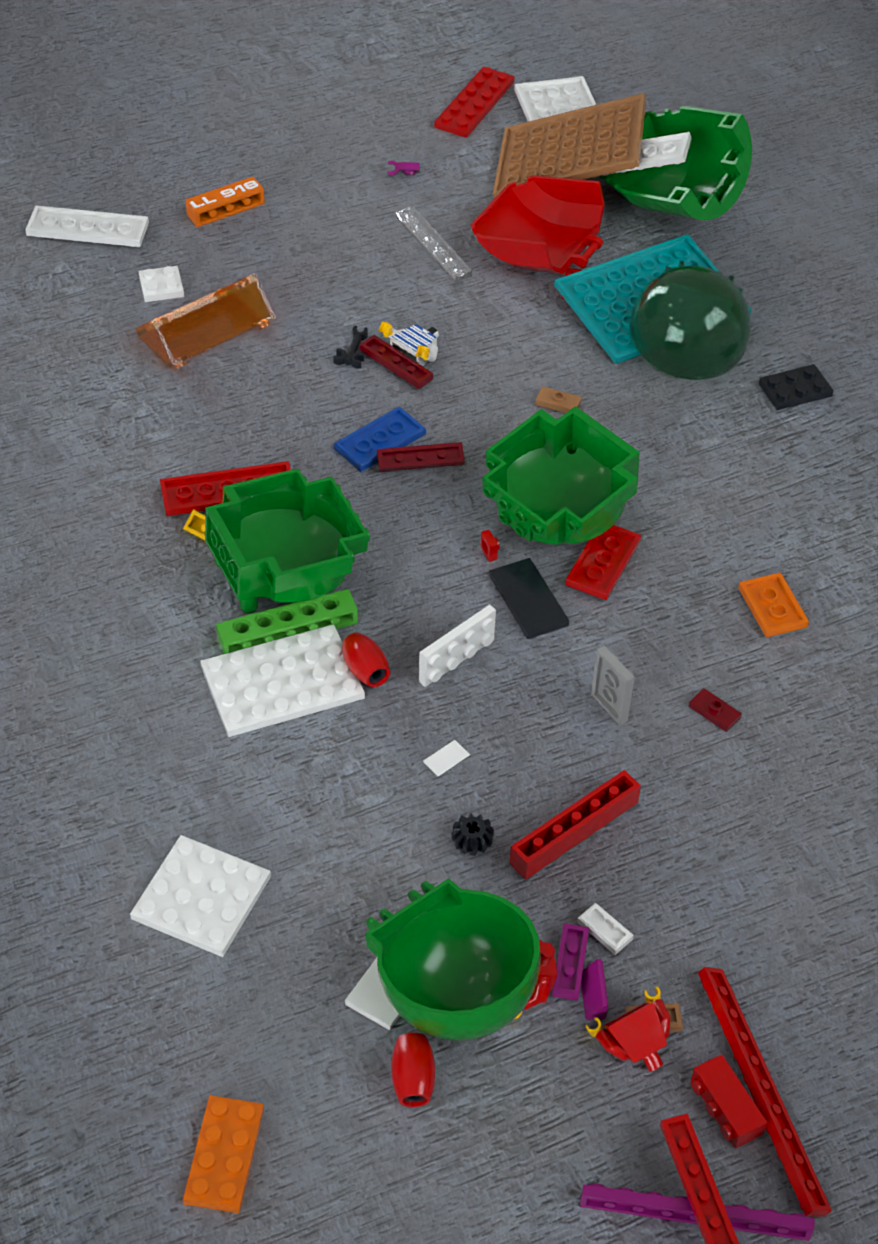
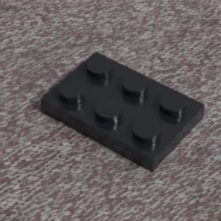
M815 364L760 377L759 379L760 387L776 410L832 397L834 391Z

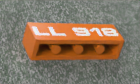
M252 176L185 199L187 216L196 227H200L265 204L264 188Z

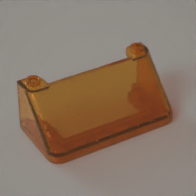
M253 273L181 308L155 318L135 328L138 336L169 368L173 366L174 369H178L186 365L185 360L254 327L259 326L262 329L271 325L270 320L276 317L256 274Z

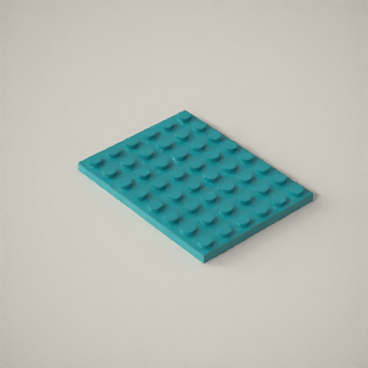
M688 234L556 279L554 282L555 288L615 364L747 317L751 314L752 310Z

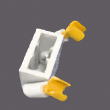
M381 322L378 331L382 332L386 338H390V345L422 366L428 361L434 362L438 353L437 337L439 336L436 328L430 327L428 330H425L419 325H413L407 329L396 330L393 329L390 323Z

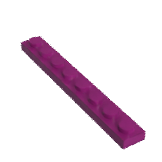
M599 1183L583 1184L580 1207L698 1225L686 1196H676L674 1198L662 1196L658 1192H634L626 1187L613 1189L606 1188ZM741 1204L733 1206L724 1205L734 1230L810 1241L814 1231L815 1218L806 1217V1215L801 1213L789 1215L778 1213L773 1209H749Z

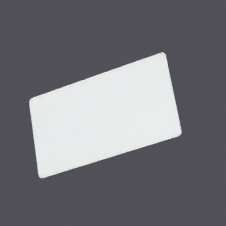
M454 740L423 760V762L437 776H440L470 756V754Z

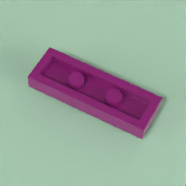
M563 923L556 966L557 978L553 985L552 997L578 1001L589 927Z

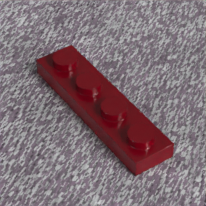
M375 335L360 344L361 352L418 389H421L433 380V373Z
M462 442L377 449L379 472L464 465L465 463Z

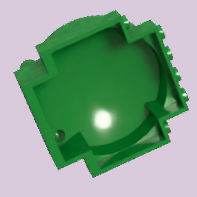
M576 406L558 420L543 409H540L486 450V466L490 472L482 477V490L486 497L492 498L496 502L500 521L505 525H509L520 537L526 538L529 542L535 540L555 545L564 542L569 544L581 543L593 539L611 528L621 516L625 502L637 493L640 452Z
M298 468L223 486V503L206 507L205 541L214 556L215 563L221 568L238 601H240V608L247 614L255 612L258 608V597L271 598L275 602L290 603L308 601L328 594L344 581L346 574L352 573V564L355 562L354 555L367 552L368 541H370L369 530L364 528L360 516L354 512L350 500L345 498L341 486L336 484L333 477L308 482L306 476H303Z

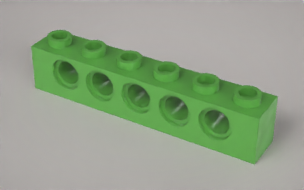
M349 589L336 591L312 600L291 603L217 623V639L223 654L333 624L336 629L358 623L357 606Z

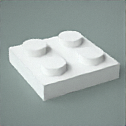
M178 266L138 271L145 302L184 297Z

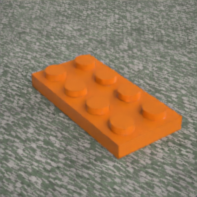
M209 1095L183 1196L184 1205L240 1214L264 1112L263 1103Z

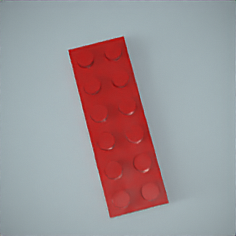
M483 66L434 121V128L467 138L512 86L515 76Z
M289 461L160 479L166 516L191 513L193 510L197 512L206 511V507L223 503V486L291 470Z

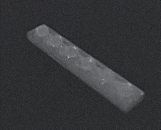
M414 206L397 211V219L455 283L472 277L470 267Z

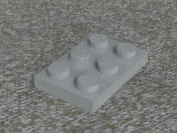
M606 646L597 649L591 695L619 725L628 722L634 675L630 669L625 668L615 653L610 652Z

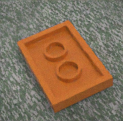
M781 572L739 582L738 589L766 638L808 628L809 620Z

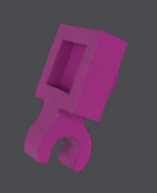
M388 161V165L395 166L394 171L387 172L390 176L396 175L399 171L404 172V175L420 173V163Z

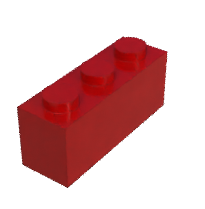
M722 1054L694 1067L691 1077L692 1089L697 1095H701L708 1114L717 1120L726 1141H730L736 1149L764 1135L768 1122Z

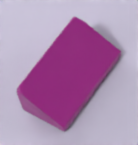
M596 959L583 970L581 979L585 1018L587 1020H594V1018L605 1019L608 1010L603 961Z

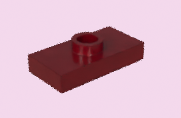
M705 688L689 702L691 709L725 732L741 719V712Z

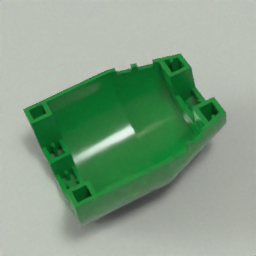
M681 106L677 111L665 109L664 113L655 114L654 111L645 112L642 140L690 132L691 142L685 162L663 165L661 167H650L643 170H631L624 173L618 172L605 176L600 175L598 177L639 208L698 220H712L727 212L737 201L744 189L752 159L750 130L743 114L690 106Z

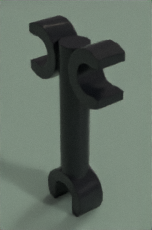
M354 326L352 329L353 340L347 353L344 349H337L336 356L333 357V363L336 365L351 364L352 367L361 369V361L364 362V354L356 351L361 340L368 337V329L365 327L364 331L358 332L357 326Z

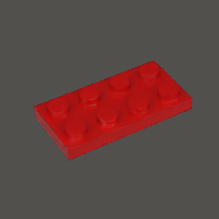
M613 525L603 534L590 539L567 576L565 585L607 601L639 545L641 534Z

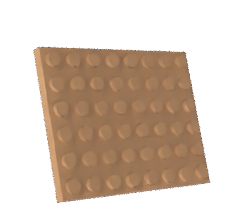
M645 93L505 127L493 189L494 199L507 184L515 182L518 185L527 182V177L533 175L583 180L639 167L647 101Z

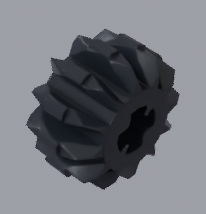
M470 812L468 818L461 815L459 821L454 822L451 838L455 842L456 850L463 849L464 855L470 851L476 856L477 851L485 854L487 847H491L494 829L491 827L489 819L483 820L481 814L473 817Z

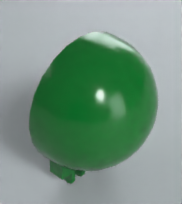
M449 878L436 887L428 881H424L420 886L424 895L412 889L407 894L412 903L394 915L388 909L383 908L379 912L382 923H379L373 917L367 919L366 924L370 930L365 933L367 948L377 956L378 974L385 995L400 1016L421 1032L440 1039L454 1041L474 1040L491 1035L507 1026L516 1018L534 993L541 967L539 936L532 920L522 909L503 897L485 891L461 889Z

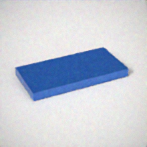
M399 406L334 443V449L357 470L362 472L378 463L377 449L405 447L426 435V428Z

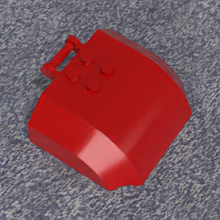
M533 175L527 177V182L518 185L515 182L507 184L470 226L478 242L490 254L514 267L556 274H564L571 264L584 268L588 264V259L604 244L603 240L596 236L600 231L605 206L601 184L599 181ZM587 246H589V247L587 248V250L581 255L582 251H583Z

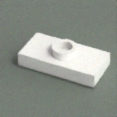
M594 903L578 917L577 923L580 926L589 927V933L614 955L619 953L633 940L634 935L597 903Z

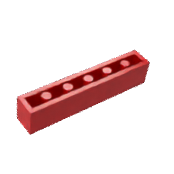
M625 770L621 771L510 847L509 864L527 880L636 805L639 800L641 785Z

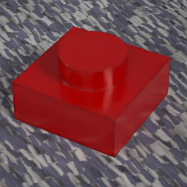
M490 530L482 531L480 547L489 562L497 560L498 550H500L497 537H493Z

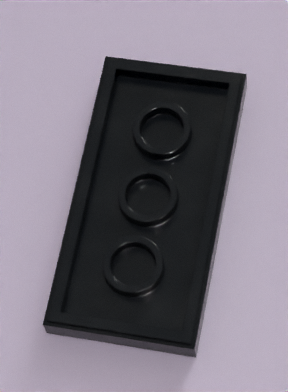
M531 558L489 570L491 580L527 639L569 626V619Z

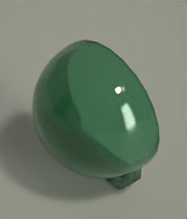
M681 260L677 268L666 266L665 272L656 276L642 289L631 311L629 324L631 338L640 354L660 371L674 377L689 380L710 379L732 370L745 353L750 340L751 317L747 302L742 295L743 289L738 288L733 283L734 276L730 275L727 278L721 272L694 264L684 266V261Z

